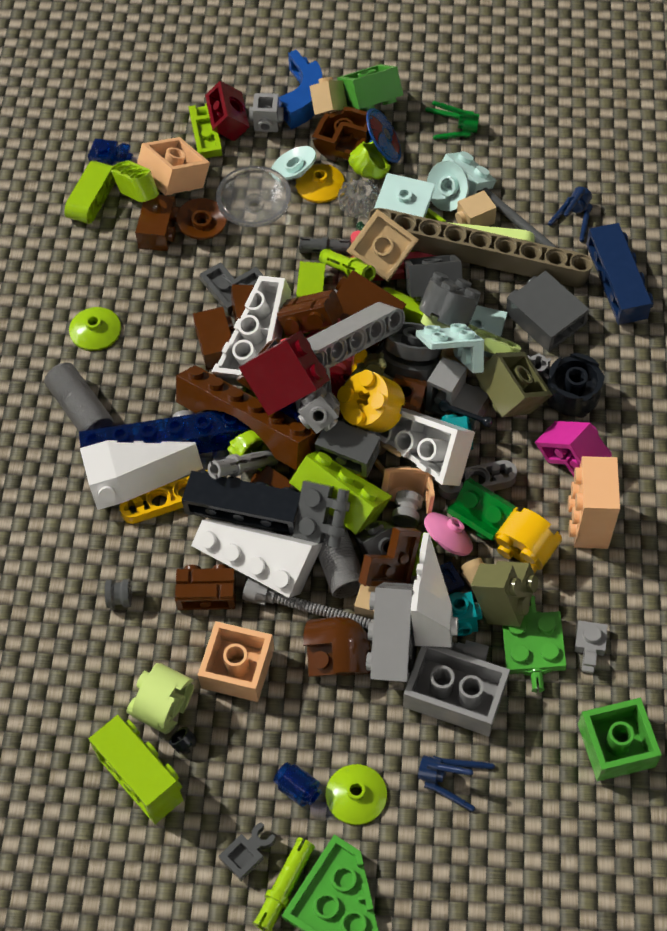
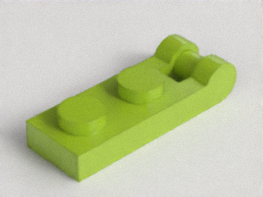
M207 103L202 107H196V105L188 106L197 152L204 158L223 156L219 133L212 131Z

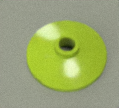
M92 307L79 312L72 319L69 326V334L73 343L86 351H100L110 347L116 342L121 333V323L118 316L113 311L103 307Z
M352 764L340 768L331 776L326 787V803L330 812L345 824L364 825L370 823L382 813L386 805L387 789L383 778L374 769L365 765ZM353 787H359L362 789L360 795H353L350 790Z

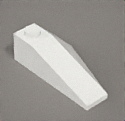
M107 440L80 448L88 483L97 510L124 503L185 477L191 471L203 469L196 442L162 441L161 443H143V441H134V443H120L117 440Z
M423 533L420 548V564H417V580H414L411 602L415 646L451 647L452 635H458V617H453L452 604L430 534Z

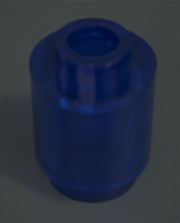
M285 763L274 777V783L278 785V790L301 807L306 804L312 805L320 795V782L297 764Z

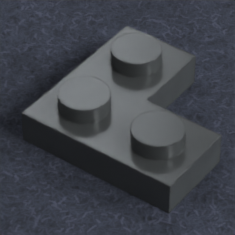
M221 262L199 274L200 281L228 314L233 312L231 301L232 284L255 285L258 277L264 276L257 267H254L234 279Z

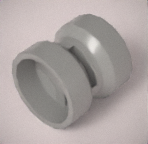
M410 490L398 491L395 498L397 507L392 512L391 521L403 528H415L419 524L420 514L418 510L422 508L423 497L419 493Z

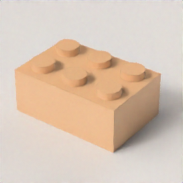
M582 456L580 467H575L574 482L571 483V495L568 496V512H572V520H569V537H574V548L608 549L620 511L617 457Z

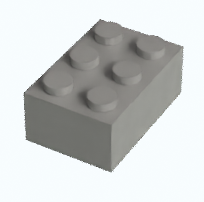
M383 582L375 588V592L370 594L369 608L374 610L373 622H369L368 640H373L372 650L367 653L366 670L371 671L370 679L407 682L411 676L415 665L416 647L411 618L414 584Z
M421 646L404 692L403 707L489 737L508 682L510 669L444 647Z

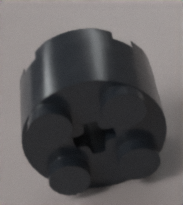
M573 353L569 357L558 358L550 368L547 387L552 396L547 400L548 405L565 415L577 418L587 416L599 403L604 383V373L600 370L598 362L592 357L581 353Z

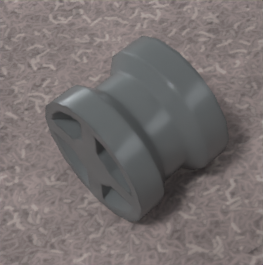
M112 579L105 581V604L107 608H114L116 605H122L125 608L131 607L132 585L130 579H123L121 582H115Z

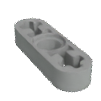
M501 460L467 467L462 478H465L466 481L473 475H481L485 479V482L481 485L490 491H496L514 485L517 468L512 462ZM500 471H504L505 474H509L508 478H504L503 475L500 474ZM438 482L439 494L448 500L456 499L463 487V482H461L460 486H455V489H450L449 486L441 485Z

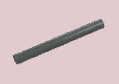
M488 188L483 189L500 213L520 230H527L535 235L536 243L556 247Z

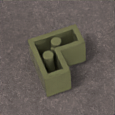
M497 561V564L480 563L471 588L487 624L521 626L524 615H527L529 612L531 597L538 588V578L534 575L530 563Z

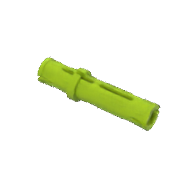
M330 249L322 250L319 255L321 263H326L325 265L343 271L347 276L354 270L369 281L375 278V268L363 263L359 258H349Z
M298 837L296 839V843L272 889L267 890L264 897L266 900L256 920L253 922V925L261 931L264 928L265 931H273V927L283 908L286 909L289 905L288 898L312 851L315 849V846L308 840H305L303 843V838Z

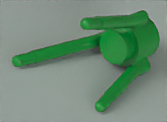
M433 101L432 105L444 110L430 107L425 108L426 112L459 119L458 128L462 129L459 132L434 135V140L455 137L470 138V133H477L478 113Z

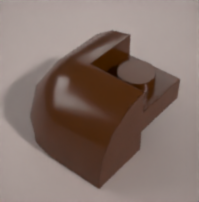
M343 107L344 110L335 111L331 114L326 113L312 136V141L317 151L325 158L336 162L338 157L348 160L350 153L360 143H369L370 133L367 127L366 111Z
M330 617L307 621L303 634V646L307 647L309 677L371 674V671L366 670L367 653L371 652L370 640H368V633L365 632L358 622L347 617Z

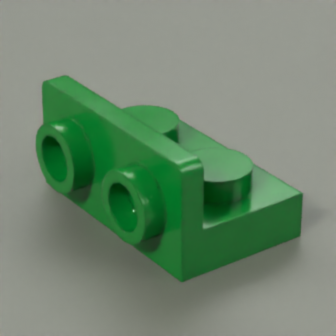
M469 478L465 481L454 504L448 506L446 512L452 515V517L459 519L463 525L474 529L476 534L482 539L494 541L495 534L516 506Z

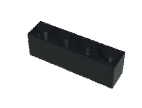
M191 471L182 497V503L186 514L293 535L301 492L288 487L282 489L271 487L263 482H246L233 476L213 479L208 471Z

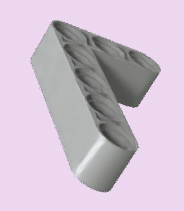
M377 302L307 338L330 378L329 368L398 332L404 324L405 314L402 309ZM331 379L323 385L327 393H332ZM301 399L295 401V402H296V409H297V412H298V413H299V407H300V403H301L300 400H301ZM315 411L318 416L323 414L322 411Z

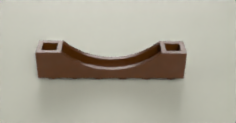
M196 365L176 375V402L194 413L202 410H216L236 417L249 426L262 439L277 460L297 470L306 455L315 452L317 434L312 428L307 429L301 422L284 414L282 411L278 410L268 416L257 398Z

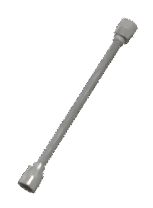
M248 578L243 590V600L263 606L267 602L271 604L277 602V604H284V606H291V608H298V610L305 612L309 611V613H316L319 616L323 615L326 618L347 617L358 622L362 628L367 630L369 622H373V619L360 617V615L356 614L353 615V613L349 614L346 611L342 612L339 609L335 610V608H328V606H321V604H314V602H307V600H300V598L296 597L288 598L252 578ZM466 640L465 644L460 642L454 644L452 642L451 647H444L486 661L489 646Z

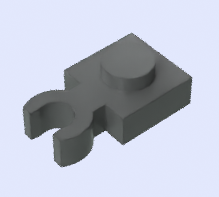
M262 822L253 828L251 838L247 840L241 834L219 855L222 863L240 881L264 860L263 855L259 851L272 847L276 841L273 834L266 840H261L258 837L265 829Z

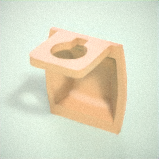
M411 466L384 469L381 489L393 496L390 501L395 502L398 491H414L422 495L423 501H425L426 513H432L435 498L432 475L428 472H423L419 468H411Z

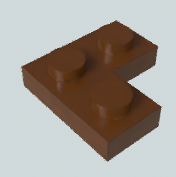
M393 527L387 555L365 554L358 583L364 586H378L383 582L410 584L422 531L415 528Z

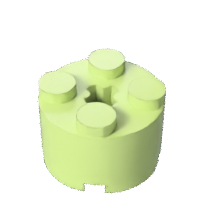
M156 663L150 673L144 671L140 675L136 684L139 691L136 697L129 703L127 714L163 734H168L178 723L173 719L179 712L184 713L194 690V685L191 684L193 679L162 663Z

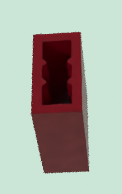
M301 331L258 354L239 367L268 416L318 390L330 380L325 367L319 362L311 349L309 341Z

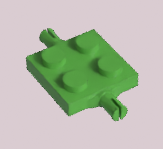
M532 595L529 612L527 615H524L521 626L502 625L505 662L506 668L510 669L509 674L522 673L531 676L532 692L537 693L538 681L540 693L545 690L543 675L551 671L566 670V659L560 611H536L535 596Z

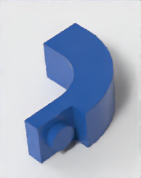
M297 49L289 52L288 58L289 70L300 85L294 91L279 97V107H284V120L291 129L306 123L315 115L310 86L318 84V79L323 78L318 62L309 63L307 58L302 57Z

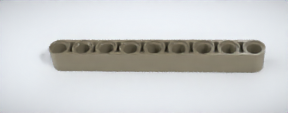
M374 208L368 215L369 221L377 209L419 239L412 250L435 256L455 254L462 262L527 277L539 276L544 271H547L560 284L577 288L586 285L593 267V261L588 255L385 208Z

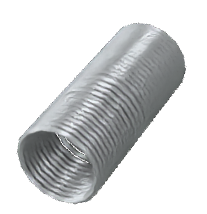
M65 362L54 366L47 373L44 380L49 391L66 415H68L84 440L96 441L103 438L112 429L114 424L113 418L72 363Z
M328 514L327 523L332 524L333 516ZM346 528L345 536L341 537L339 548L328 546L330 535L325 533L318 558L332 596L340 599L358 594L361 585L358 583L361 566L348 530Z

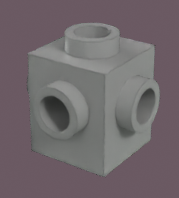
M254 93L253 107H249V121L254 122V131L278 132L279 122L284 121V107H279L278 94Z
M323 386L317 391L301 398L300 415L298 417L307 429L312 428L317 434L322 429L328 431L337 424L340 403L331 392L327 393ZM315 411H322L323 414L318 416Z

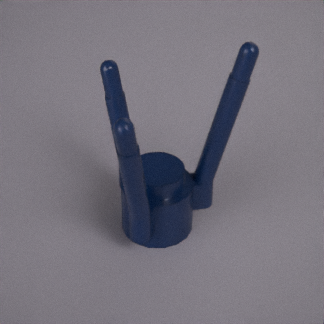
M585 187L575 188L571 197L566 199L565 203L548 222V225L552 226L563 213L567 217L571 212L581 213L583 211L584 216L579 240L584 242L589 215L593 208L590 204L592 193Z
M423 755L418 771V779L425 781L424 788L434 790L458 805L474 812L475 807L439 786L437 781L443 783L446 772L469 776L474 774L473 770L462 767L494 769L495 764Z

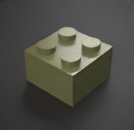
M525 352L496 353L484 363V372L474 373L479 380L480 388L488 394L493 402L494 410L502 417L531 414L552 396L549 388Z

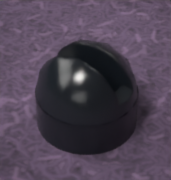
M182 727L172 735L169 744L178 753L187 754L191 752L190 746H196V738L188 727Z

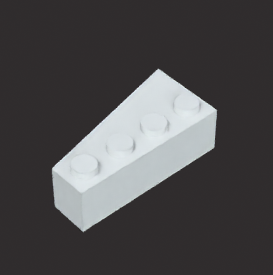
M258 277L245 304V310L241 318L237 319L234 325L235 330L229 342L225 343L222 349L223 354L218 364L215 363L211 371L213 375L231 385L243 386L236 381L242 373L239 367L257 356L269 341L275 338L281 340L283 328L277 318V313L291 296V290L285 278Z
M401 407L400 414L402 416L392 429L383 433L374 432L377 436L381 437L382 442L396 448L401 453V456L407 457L417 464L419 469L423 472H428L441 485L460 486L475 435L474 431Z
M206 519L202 520L191 546L290 598L301 594L323 543H315L294 538L292 535L279 534L274 531Z

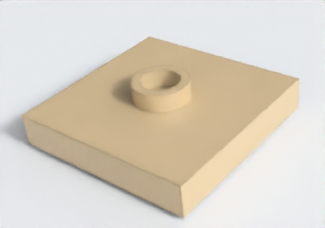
M377 209L346 252L353 257L361 259L363 263L373 266L376 274L389 282L419 239Z

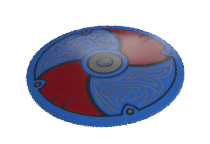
M371 108L366 115L367 127L370 133L369 143L373 141L379 152L388 161L396 163L401 158V146L398 136L386 116L379 110Z

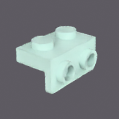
M467 152L448 153L442 160L454 161L463 167L469 179L468 197L484 188L492 189L497 181L490 175L488 169L473 160V156Z

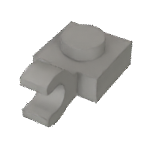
M578 620L574 652L583 653L581 672L594 673L597 655L604 656L606 651L607 624Z

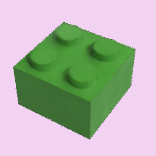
M379 64L337 77V80H343L347 107L368 111L371 108H375V104L381 102L383 105L396 102L397 97L403 96L397 66Z
M641 698L581 713L578 727L597 782L657 766L662 754Z

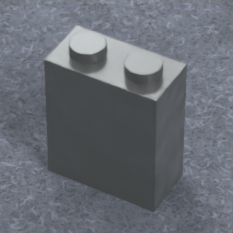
M544 271L539 276H533L521 289H516L509 294L506 312L514 322L545 350L550 352L586 325L589 308L547 271Z

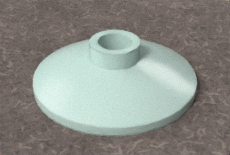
M301 146L287 151L274 162L271 168L272 176L280 181L303 176L316 160L315 150L309 146Z
M454 161L439 162L431 169L427 178V182L435 183L431 202L443 211L456 210L458 201L468 197L469 179L465 170Z

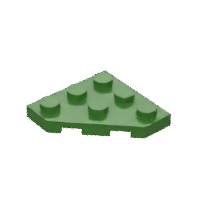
M333 835L283 912L282 919L300 931H379L361 851L338 836Z

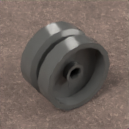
M404 322L398 332L384 339L385 348L382 352L384 353L387 365L384 370L385 374L392 378L398 374L420 381H427L439 363L442 349L431 350L416 337V330H424L425 325Z

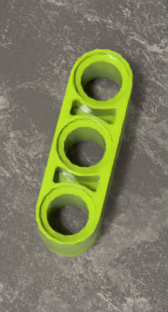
M94 160L90 161L66 202L64 210L66 218L91 224L115 184V179L111 172L112 165Z
M123 161L111 167V172L120 193L138 202H146L159 195L150 169L132 161Z
M300 261L296 298L299 299L301 296L323 292L326 263Z

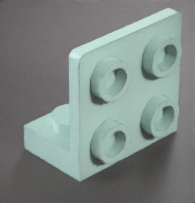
M454 323L450 325V328L428 325L424 327V330H416V337L429 349L453 348L454 356L472 373L484 372V340L466 324Z

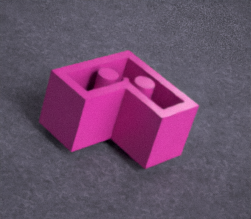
M554 421L535 441V444L548 463L566 465L573 477L575 467H580L582 456L612 457L610 449L604 445L599 437L596 427L588 422Z

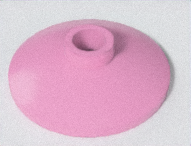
M437 512L429 513L425 517L424 525L427 532L442 548L458 556H467L473 550L471 538L464 530L465 527L459 519L455 517L450 518Z

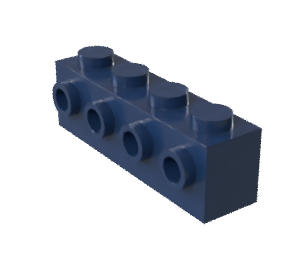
M619 223L589 228L586 245L617 324L621 325L648 319L654 302L652 294L647 292L645 288L644 275L638 271L636 266V255L629 249L626 232H622Z

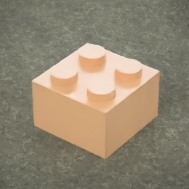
M176 137L142 143L137 164L150 169L155 184L161 193L172 195L203 188L210 162L182 138Z
M215 621L198 672L201 689L258 702L275 649L273 635Z

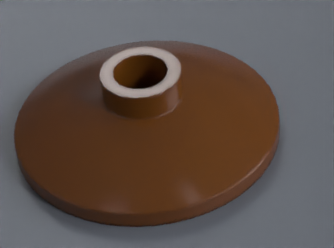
M196 198L187 201L180 207L177 214V225L181 232L190 238L198 240L211 239L219 235L224 230L227 222L224 208L219 203L206 198Z

